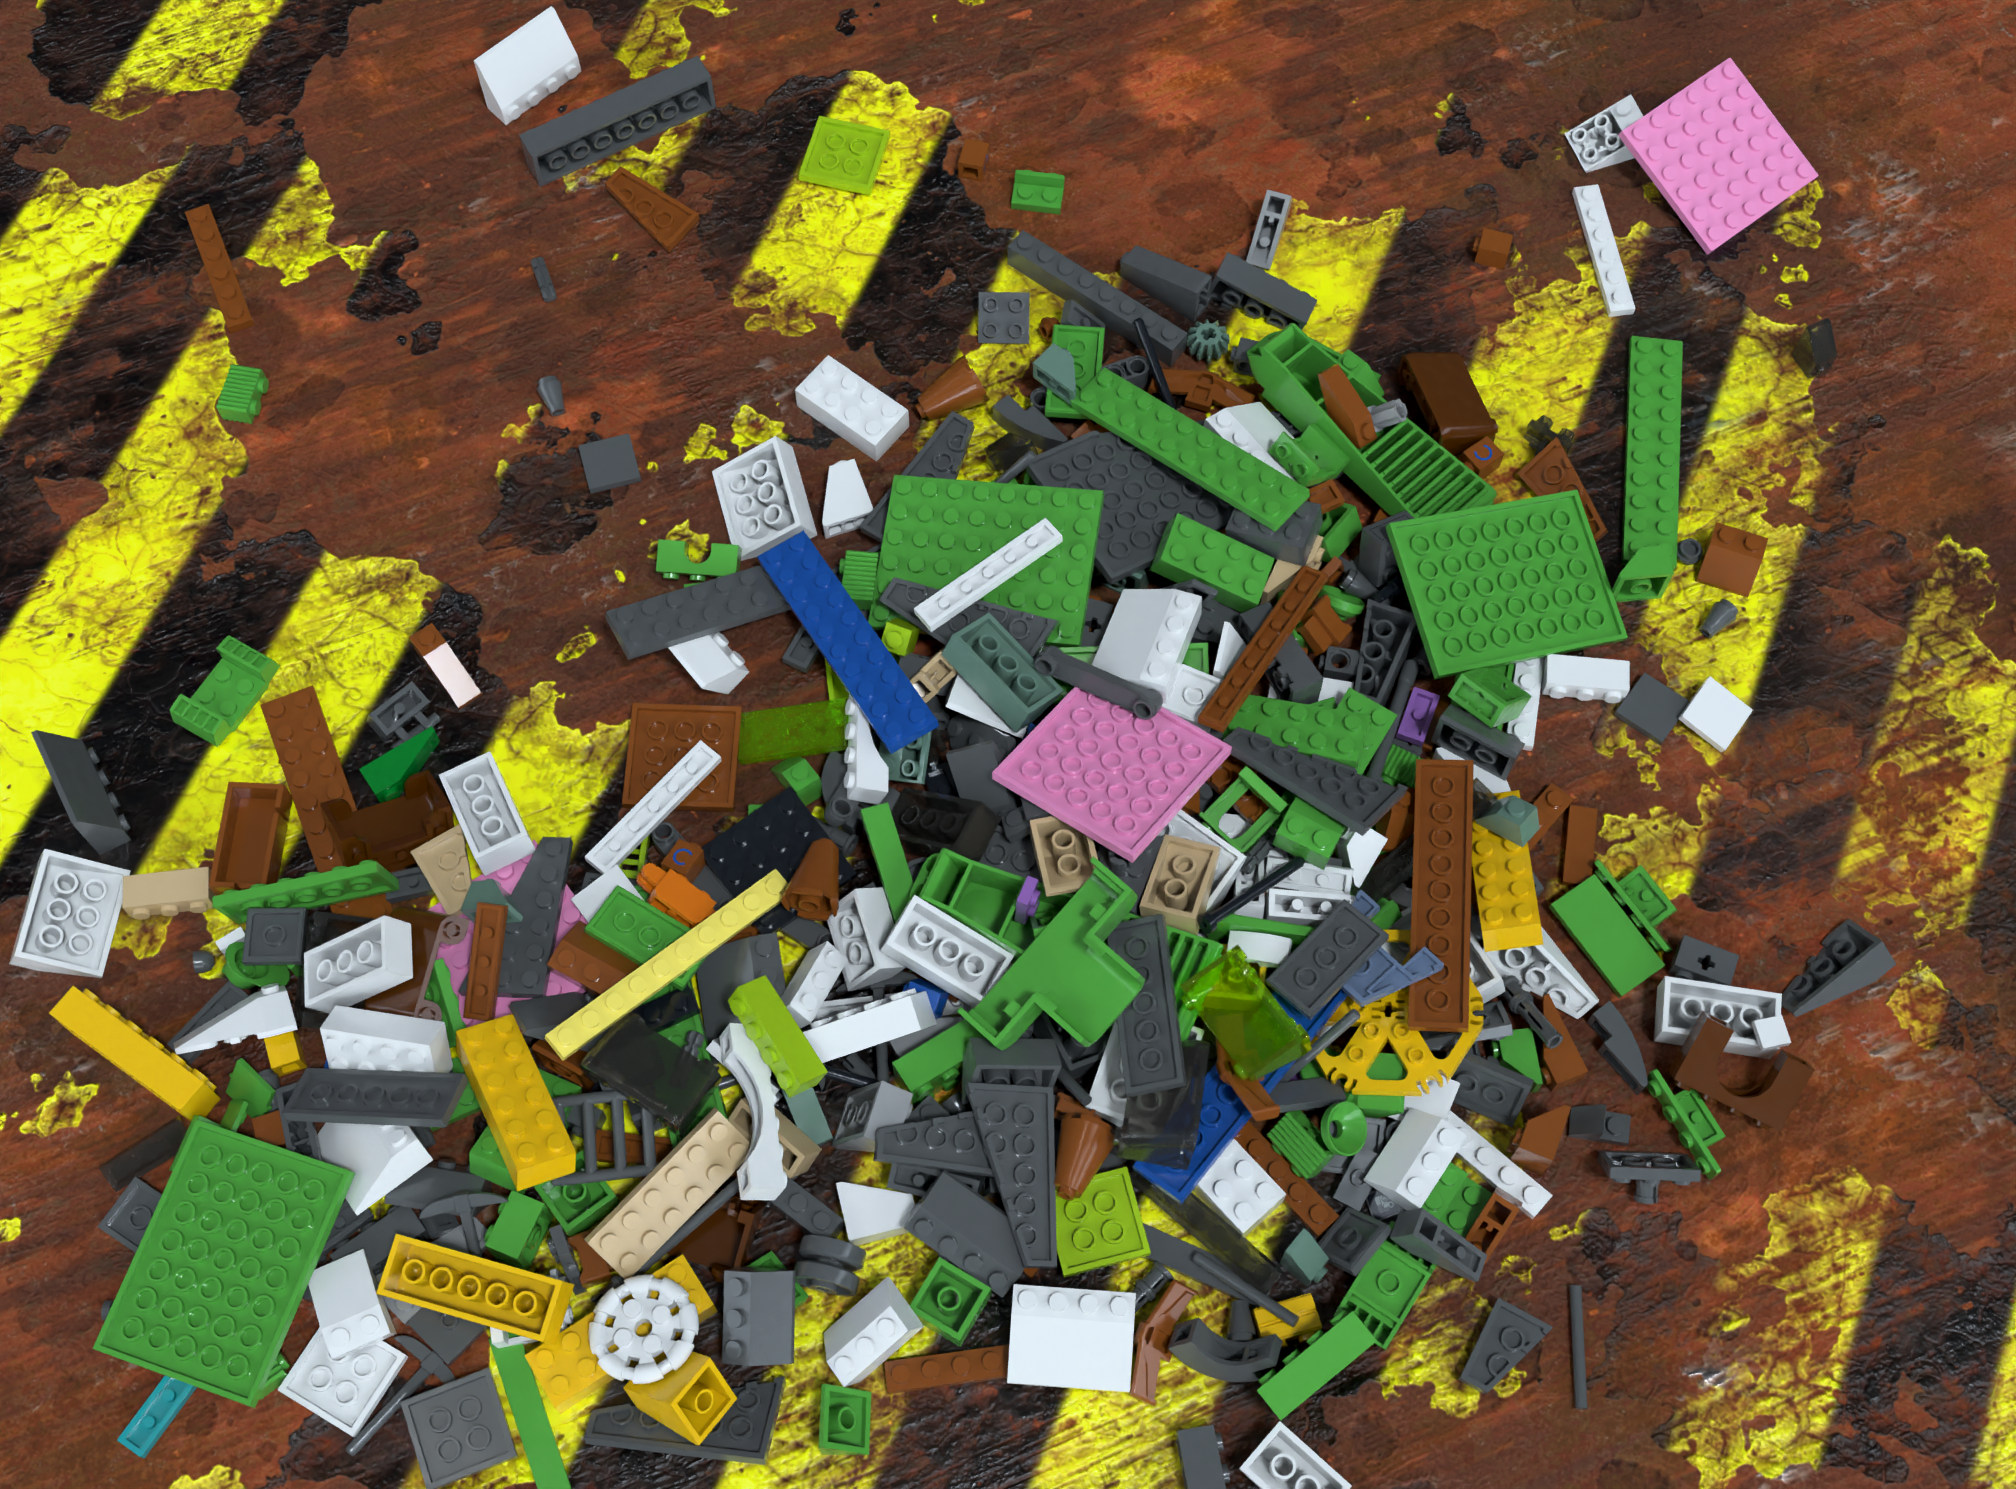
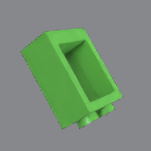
M1476 668L1461 673L1448 697L1490 728L1517 719L1532 697L1494 668ZM1504 683L1508 684L1507 689L1503 687Z

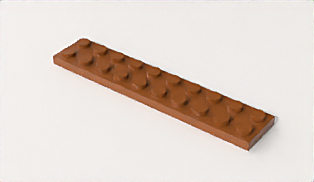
M312 685L260 706L317 871L323 873L332 871V868L343 866L323 818L320 803L340 798L349 803L352 812L357 811L358 808L316 690ZM385 893L330 905L340 936L384 915L390 917L392 911H394L392 904L387 902Z
M1416 759L1410 959L1425 946L1444 963V968L1429 977L1409 985L1408 1030L1468 1032L1474 760Z

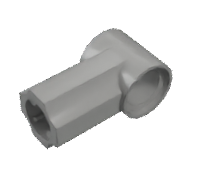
M1400 399L1392 400L1379 406L1367 407L1372 416L1375 432L1383 430L1384 427L1405 421L1408 413L1406 405Z

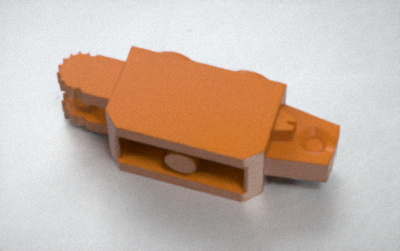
M646 863L636 877L639 887L641 886L644 891L650 894L647 899L650 905L690 929H693L716 912L713 908L717 902L711 899L708 893L699 890L686 877L676 873L671 868L666 873L653 863Z

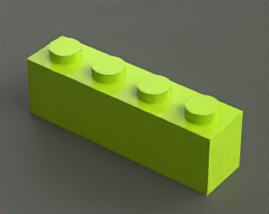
M766 975L736 988L728 999L730 1008L746 1029L747 1036L760 1051L763 1061L769 1065L776 1076L779 1086L785 1090L789 1098L816 1086L828 1071Z

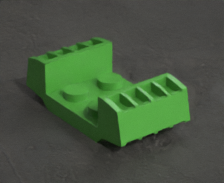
M230 635L216 648L222 659L194 695L188 698L180 694L170 708L174 723L216 747L231 732L238 728L268 689L269 682L280 667L271 658Z
M1391 1221L1389 1224V1227L1392 1230L1394 1228L1395 1222ZM1391 1234L1361 1269L1333 1317H1336L1343 1310L1348 1314L1354 1311L1377 1339L1374 1344L1383 1350L1387 1349L1437 1266L1405 1250L1390 1239Z

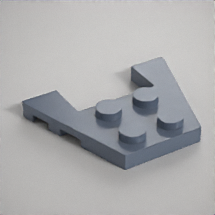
M1360 890L1357 893L1352 906L1367 918L1372 919L1380 911V906L1364 891ZM1424 946L1402 966L1380 947L1341 990L1360 1007H1363L1441 971L1444 968V963Z

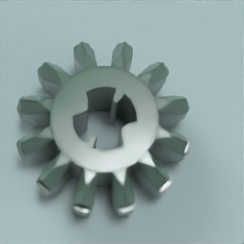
M1208 319L1204 321V324L1197 321L1194 327H1190L1188 330L1186 345L1189 348L1190 356L1197 355L1198 362L1204 358L1208 364L1211 358L1219 361L1221 355H1225L1228 351L1230 337L1229 334H1226V326L1219 327L1218 320L1213 324L1209 323Z

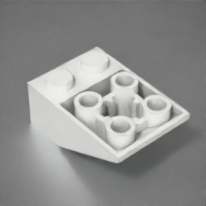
M1630 94L1565 133L1586 173L1635 158L1618 134L1642 118L1643 114Z

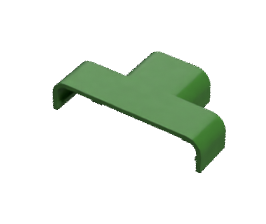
M1094 856L1090 860L1095 867L1090 878L982 1001L970 1011H966L962 1007L957 1011L1000 1050H1005L1013 1045L1043 1010L1085 1047H1089L1106 1032L1144 986L1145 979L1104 943L1106 938L1131 911L1138 896Z

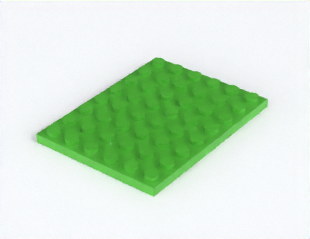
M894 475L874 587V601L869 614V624L873 630L884 631L887 621L894 618L912 623L879 600L894 577L941 590L1046 518L1062 535L1063 542L979 600L1057 620L1059 623L1044 645L1081 647L1104 492L1102 490ZM920 628L919 634L930 635Z
M1578 490L1392 522L1386 526L1434 679L1459 675L1476 668H1493L1543 658L1551 654L1558 655L1622 642L1628 638Z
M196 1119L92 1349L255 1408L355 1173Z

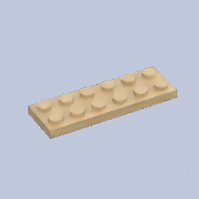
M714 1107L584 1240L624 1279L632 1277L743 1164L751 1144Z

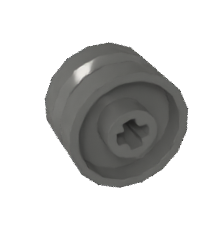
M818 1235L803 1236L799 1254L805 1260L795 1264L796 1283L826 1294L845 1297L855 1296L860 1279L853 1272L863 1268L867 1254L865 1250L835 1238Z

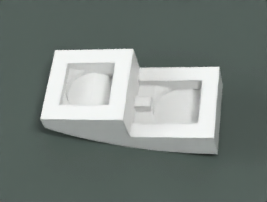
M1230 931L1226 958L1229 962L1258 963L1260 967L1278 968L1290 955L1292 940L1271 934Z

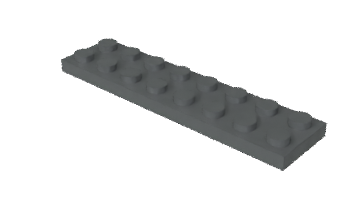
M759 565L606 611L605 619L629 660L791 610V608L766 571Z

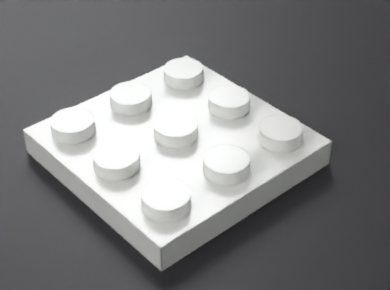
M319 1327L277 1390L355 1438L399 1373L408 1356L381 1340L341 1359H332Z

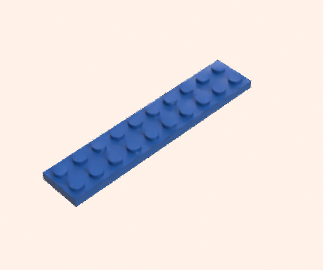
M804 530L757 556L763 569L890 754L939 727L938 720Z
M1340 989L1311 1020L1274 991L1243 1029L1245 1052L1256 1050L1265 1072L1264 1081L1259 1082L1268 1095L1348 995ZM1215 1065L1133 1165V1169L1179 1204L1185 1201L1252 1117L1231 1085H1227L1220 1079Z

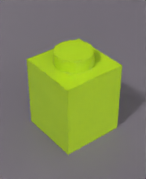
M894 618L887 621L881 641L888 651L905 657L914 652L920 628L908 621Z

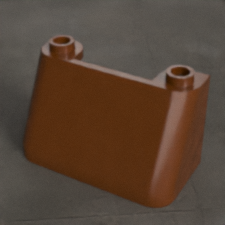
M1411 352L1401 356L1396 380L1400 388L1405 387L1407 392H1413L1429 426L1427 434L1453 456L1463 454L1465 450L1486 436L1494 443L1495 435L1498 433L1497 423L1495 419H1491L1467 370V362L1464 356H1460L1458 352Z
M429 770L413 774L405 781V796L352 812L349 803L344 799L338 798L320 803L323 818L343 866L351 867L359 865L361 861L373 860L390 872L415 864L417 862L410 851L454 827L451 805Z
M398 907L392 911L390 917L411 924L413 978L365 999L364 1008L370 1011L441 1021L442 1011L438 1004L424 999L440 943L449 945L460 943L466 936L470 920L412 907Z
M719 1187V1188L702 1204V1206H701L698 1210H700L705 1204H707L713 1197H715V1196H716L720 1191H722L724 1188H723V1187ZM737 1192L667 1254L676 1257L683 1254L686 1260L711 1268L710 1273L715 1276L714 1280L724 1284V1270L744 1266L759 1226L765 1203L761 1200H741L740 1193Z

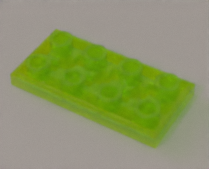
M846 698L742 713L739 736V762L743 765L846 750L847 739H845V729L848 724V715L845 714Z

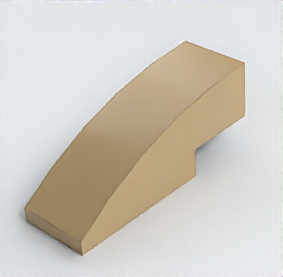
M945 646L909 678V681L925 703L933 698L958 673L941 655Z

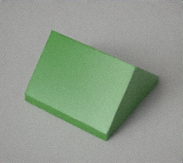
M821 1384L819 1450L821 1455H869L871 1392Z

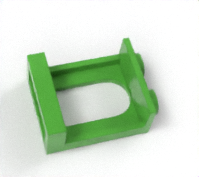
M1315 423L1310 424L1299 438L1292 439L1285 431L1282 432L1268 451L1304 487L1337 478L1351 459Z
M1246 766L1239 773V778L1204 813L1201 812L1199 814V819L1202 821V825L1245 854L1288 810V804ZM1250 789L1269 809L1242 836L1231 839L1219 828V821L1244 793Z

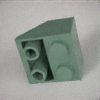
M932 731L890 754L884 743L880 740L879 755L889 767V781L912 784L925 783Z

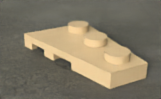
M459 824L410 851L445 912L453 916L463 914L460 910L472 882L465 837Z

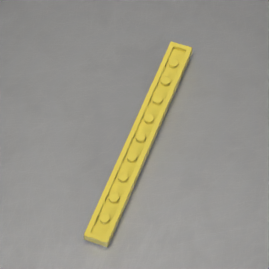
M774 869L545 1035V1040L561 1060L564 1061L782 902V896L788 883Z

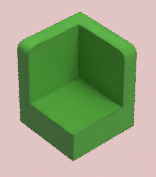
M1381 898L1376 902L1380 906V911L1370 920L1382 930H1387L1403 916L1394 900L1388 901L1386 898Z

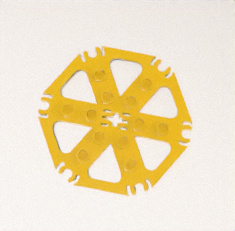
M1384 930L1389 934V939L1386 942H1404L1410 947L1411 930ZM1410 951L1402 961V966L1410 960ZM1469 978L1468 1032H1462L1461 1037L1448 1057L1437 1059L1433 1056L1419 1031L1408 1030L1409 986L1363 1007H1360L1347 996L1324 1026L1335 1025L1350 1010L1356 1009L1360 1013V1018L1351 1026L1359 1028L1339 1056H1329L1324 1049L1314 1059L1327 1080L1332 1073L1331 1084L1335 1085L1338 1079L1345 1078L1347 1082L1344 1085V1091L1347 1093L1352 1091V1095L1422 1097V1092L1418 1089L1417 1085H1421L1422 1091L1427 1095L1430 1093L1429 1086L1427 1085L1428 1081L1434 1080L1440 1088L1443 1087L1441 1074L1446 1078L1448 1084L1483 1029V1016H1475L1472 1013L1475 1010H1483V997L1471 978ZM1386 1006H1391L1392 1011L1396 1012H1392L1391 1017H1385V1013L1380 1011H1384ZM1315 1036L1307 1047L1309 1048L1316 1040H1318V1037ZM1387 1041L1408 1073L1407 1077L1403 1080H1373L1366 1075Z

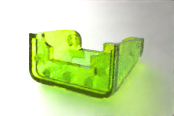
M1236 945L1181 984L1180 987L1184 995L1180 999L1190 1012L1193 1010L1197 1012L1236 1064L1232 1067L1242 1081L1248 1079L1250 1082H1253L1303 1057L1312 1050L1309 1034L1301 1024L1296 1025L1293 1017L1290 1018L1259 979L1256 970L1251 968L1247 961H1244L1247 955L1239 945Z

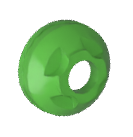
M1324 585L1317 595L1321 597L1326 594L1330 598L1331 607L1342 621L1361 614L1365 607V603L1361 599L1344 593L1342 589L1330 585Z
M1348 1101L1334 1103L1326 1109L1320 1127L1321 1137L1326 1147L1332 1153L1340 1156H1353L1357 1154L1364 1146L1367 1137V1123L1361 1109ZM1332 1121L1336 1123L1338 1129L1335 1137H1332L1329 1131Z

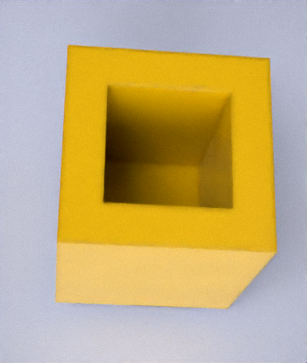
M295 1031L264 1038L271 1069L279 1077L307 1068L300 1037Z

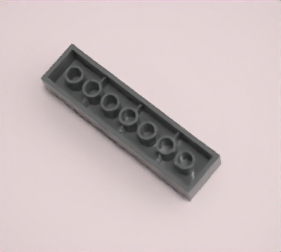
M695 56L624 89H619L606 97L597 99L579 109H574L570 113L552 119L534 129L527 130L525 133L520 134L519 138L528 168L541 187L716 108L711 75L700 58Z

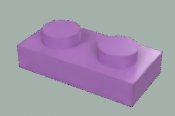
M1414 687L1396 738L1422 747L1440 695Z
M1027 876L1016 901L1015 921L1024 925L1029 916L1034 918L1040 904L1038 900L1041 891L1037 890L1039 880L1031 876Z

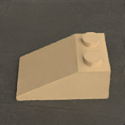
M1317 536L1305 566L1320 570L1321 560L1325 549L1321 548L1324 537ZM1277 560L1263 590L1260 605L1270 602L1274 608L1277 593L1288 588L1302 565Z
M1055 816L1030 820L1031 841L1046 897L1078 891L1090 878L1095 868L1090 862L1091 858L1094 856L1098 860L1093 839Z
M1165 834L1139 905L1141 917L1163 914L1166 925L1198 936L1200 927L1197 918L1206 912L1221 848Z

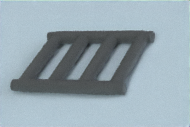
M641 1086L553 1097V1103L565 1129V1108L582 1106L585 1171L574 1172L553 1179L552 1185L567 1186L647 1176L659 1164H656L652 1097L656 1096V1087ZM640 1099L644 1164L627 1166L623 1101ZM611 1102L615 1168L597 1170L594 1104Z

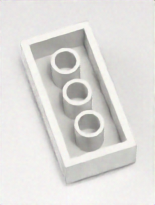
M829 355L795 389L796 402L800 409L876 462L909 428V412L906 408Z
M490 751L439 774L472 854L485 876L536 851L500 768Z
M916 895L907 903L880 949L882 953L973 1008L982 1001L1002 978L1014 957L1013 954Z
M384 915L305 952V1007L330 1014L336 1005L352 1006L412 979L411 924Z
M1665 976L1657 987L1654 1041L1683 1046L1703 1010L1729 1023L1734 1030L1723 1052L1771 1059L1780 1047L1760 1051L1751 1023L1754 1020L1781 1015L1782 994Z
M914 988L890 996L892 1002H890L889 997L863 1005L865 1011L861 1006L839 1013L837 1017L835 1015L810 1023L812 1029L803 1032L821 1062L824 1063L936 1025L937 1022L927 992L917 993Z
M336 1005L320 1027L329 1069L449 1073L453 1067L445 1022Z
M1235 1139L1232 1140L1193 1189V1192L1239 1241L1244 1239L1279 1207L1286 1196V1193Z

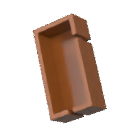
M228 782L208 886L216 896L222 895L227 890L240 891L249 889L254 884L268 885L277 883L288 827L284 820H289L293 799L284 784Z

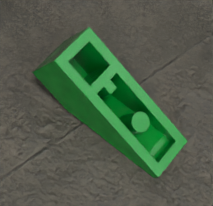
M432 726L359 769L380 803L398 798L404 792L405 781L411 775L421 770L435 750L440 740Z

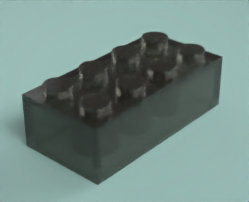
M904 787L891 811L904 853L927 858L934 853H940L942 848H946L970 860L979 862L1001 820L981 801Z

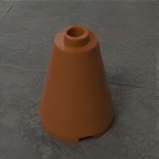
M962 356L917 397L919 403L915 407L922 418L927 416L929 420L948 415L952 411L958 412L983 404L990 399L986 395L987 393L973 368L970 369L968 360L965 356Z
M821 838L811 843L783 893L782 904L785 909L790 911V907L798 911L797 916L813 921H826L829 919V915L837 916L839 909V848L830 839Z
M1073 1112L1064 1114L1061 1120L1054 1179L1056 1194L1070 1201L1082 1196L1117 1143L1119 1135L1117 1132L1114 1135L1110 1132L1112 1126L1090 1115L1081 1113L1079 1118H1071Z

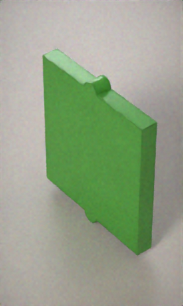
M243 1058L237 1060L234 1071L229 1074L231 1079L226 1093L232 1099L249 1102L246 1110L251 1118L267 1114L272 1109L271 1103L276 1091Z

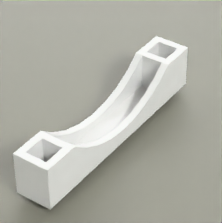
M849 694L845 707V714L849 715L848 724L845 729V739H848V747L844 755V762L848 764L844 777L847 799L879 805L888 793L889 767L880 757L873 743L868 720Z
M729 1023L719 1036L722 1061L735 1076L745 1093L752 1115L753 1130L750 1149L745 1161L737 1171L740 1199L775 1200L786 1188L787 1174L783 1171L782 1166L783 1146L779 1143V1118L775 1116L774 1109L776 1096L774 1089L771 1088L770 1081L772 1070L763 1061L755 1043L747 1036L744 1026L739 1023Z

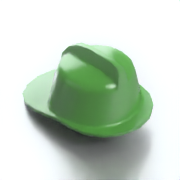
M234 942L227 947L225 952L227 962L222 968V973L226 975L234 986L241 989H250L256 985L263 987L273 983H278L279 986H286L290 980V972L286 965L244 966L242 963L244 942Z

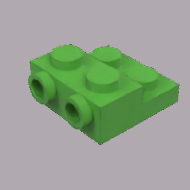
M1450 1162L1421 1208L1465 1238L1492 1193L1469 1179L1467 1172Z

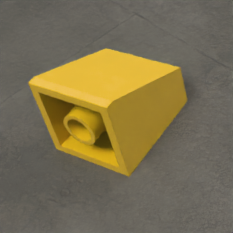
M663 1351L653 1359L656 1364H659L667 1359V1356ZM692 1352L676 1371L673 1369L663 1375L664 1379L646 1384H633V1381L630 1380L624 1386V1390L639 1410L698 1446L737 1400V1397L711 1358L696 1352Z

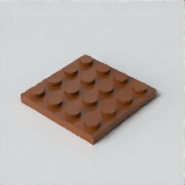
M633 703L622 798L623 808H633L701 740L721 756V762L674 810L734 812L743 715L742 707Z

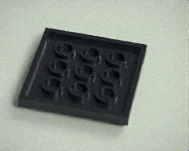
M790 786L704 845L702 849L704 850V859L707 865L733 898H736L774 869L789 884L811 843L821 838L830 839V837ZM839 850V888L855 878L857 872ZM780 902L754 921L752 925L760 935L775 933L799 917L797 916L798 911L792 907L788 911Z

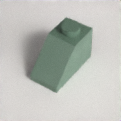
M1053 343L1033 362V378L1071 405L1070 401L1076 398L1074 359L1067 349L1060 348Z
M1514 795L1492 801L1476 819V823L1521 847L1540 829L1537 807Z
M486 879L471 882L460 911L473 923H475L477 902L508 905L506 923L522 922L523 916L511 895L501 887L498 881Z
M1303 1229L1286 1249L1279 1265L1308 1287L1312 1281L1318 1284L1328 1272L1325 1265L1329 1258L1306 1229Z

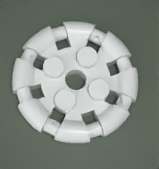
M651 1274L637 1275L625 1279V1283L616 1289L610 1288L601 1297L593 1310L595 1317L594 1321L589 1323L588 1337L592 1354L597 1355L599 1359L598 1365L608 1375L620 1381L628 1379L632 1380L633 1384H646L664 1379L663 1375L673 1369L676 1371L685 1363L693 1351L694 1345L692 1343L694 1336L698 1335L699 1317L695 1304L690 1303L688 1299L689 1293L681 1285L666 1277L662 1280L655 1278ZM652 1290L660 1292L658 1300L650 1298ZM632 1294L634 1299L628 1300L623 1305L621 1299ZM678 1305L679 1313L672 1316L670 1310ZM607 1318L615 1319L613 1328L605 1326ZM641 1324H652V1331L649 1335L645 1337L637 1335V1328ZM676 1332L682 1333L681 1340L674 1341ZM616 1344L619 1350L610 1353L607 1348ZM664 1351L667 1359L656 1364L653 1358ZM631 1360L639 1362L635 1368L629 1367Z

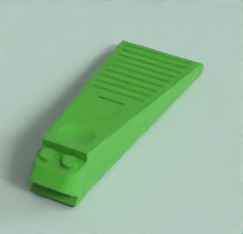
M1290 323L1281 331L1270 333L1247 351L1252 374L1265 389L1261 395L1302 434L1310 424L1315 423L1351 458L1342 471L1390 516L1406 510L1412 517L1420 518L1488 506L1494 503L1493 500L1496 498L1497 492L1493 487L1444 447L1440 446L1439 443L1407 417L1403 422L1384 427L1383 430L1376 432L1377 439L1357 449L1328 416L1318 373L1334 364H1339L1366 407L1379 406L1387 401L1311 340L1295 323Z
M942 848L940 853H934L926 859L910 891V900L914 895L918 896L1013 954L1014 957L1010 962L1012 964L1018 960L1034 941L1030 918L1028 917L1025 925L1015 921L1016 901L1026 878L970 860L946 848ZM1038 882L1037 890L1041 891V895L1038 900L1040 904L1037 912L1057 908L1059 913L1075 894L1066 893L1046 897L1043 884ZM1128 913L1121 922L1143 917ZM1166 925L1181 1042L1185 1044L1223 958L1221 953L1224 946L1218 942ZM1106 938L1104 943L1108 946V940Z

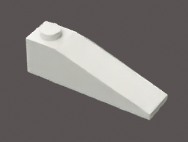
M1542 927L1543 945L1485 952L1502 978L1510 975L1516 976L1523 990L1529 993L1532 991L1541 997L1549 994L1556 1008L1576 1019L1582 1017L1599 1002L1597 996Z
M278 983L261 987V991L255 992L174 1042L176 1055L213 1048L221 1040H224V1043L236 1044L241 1043L243 1039L252 1034L257 1035L258 1039L298 1030L287 990L284 985L279 986Z

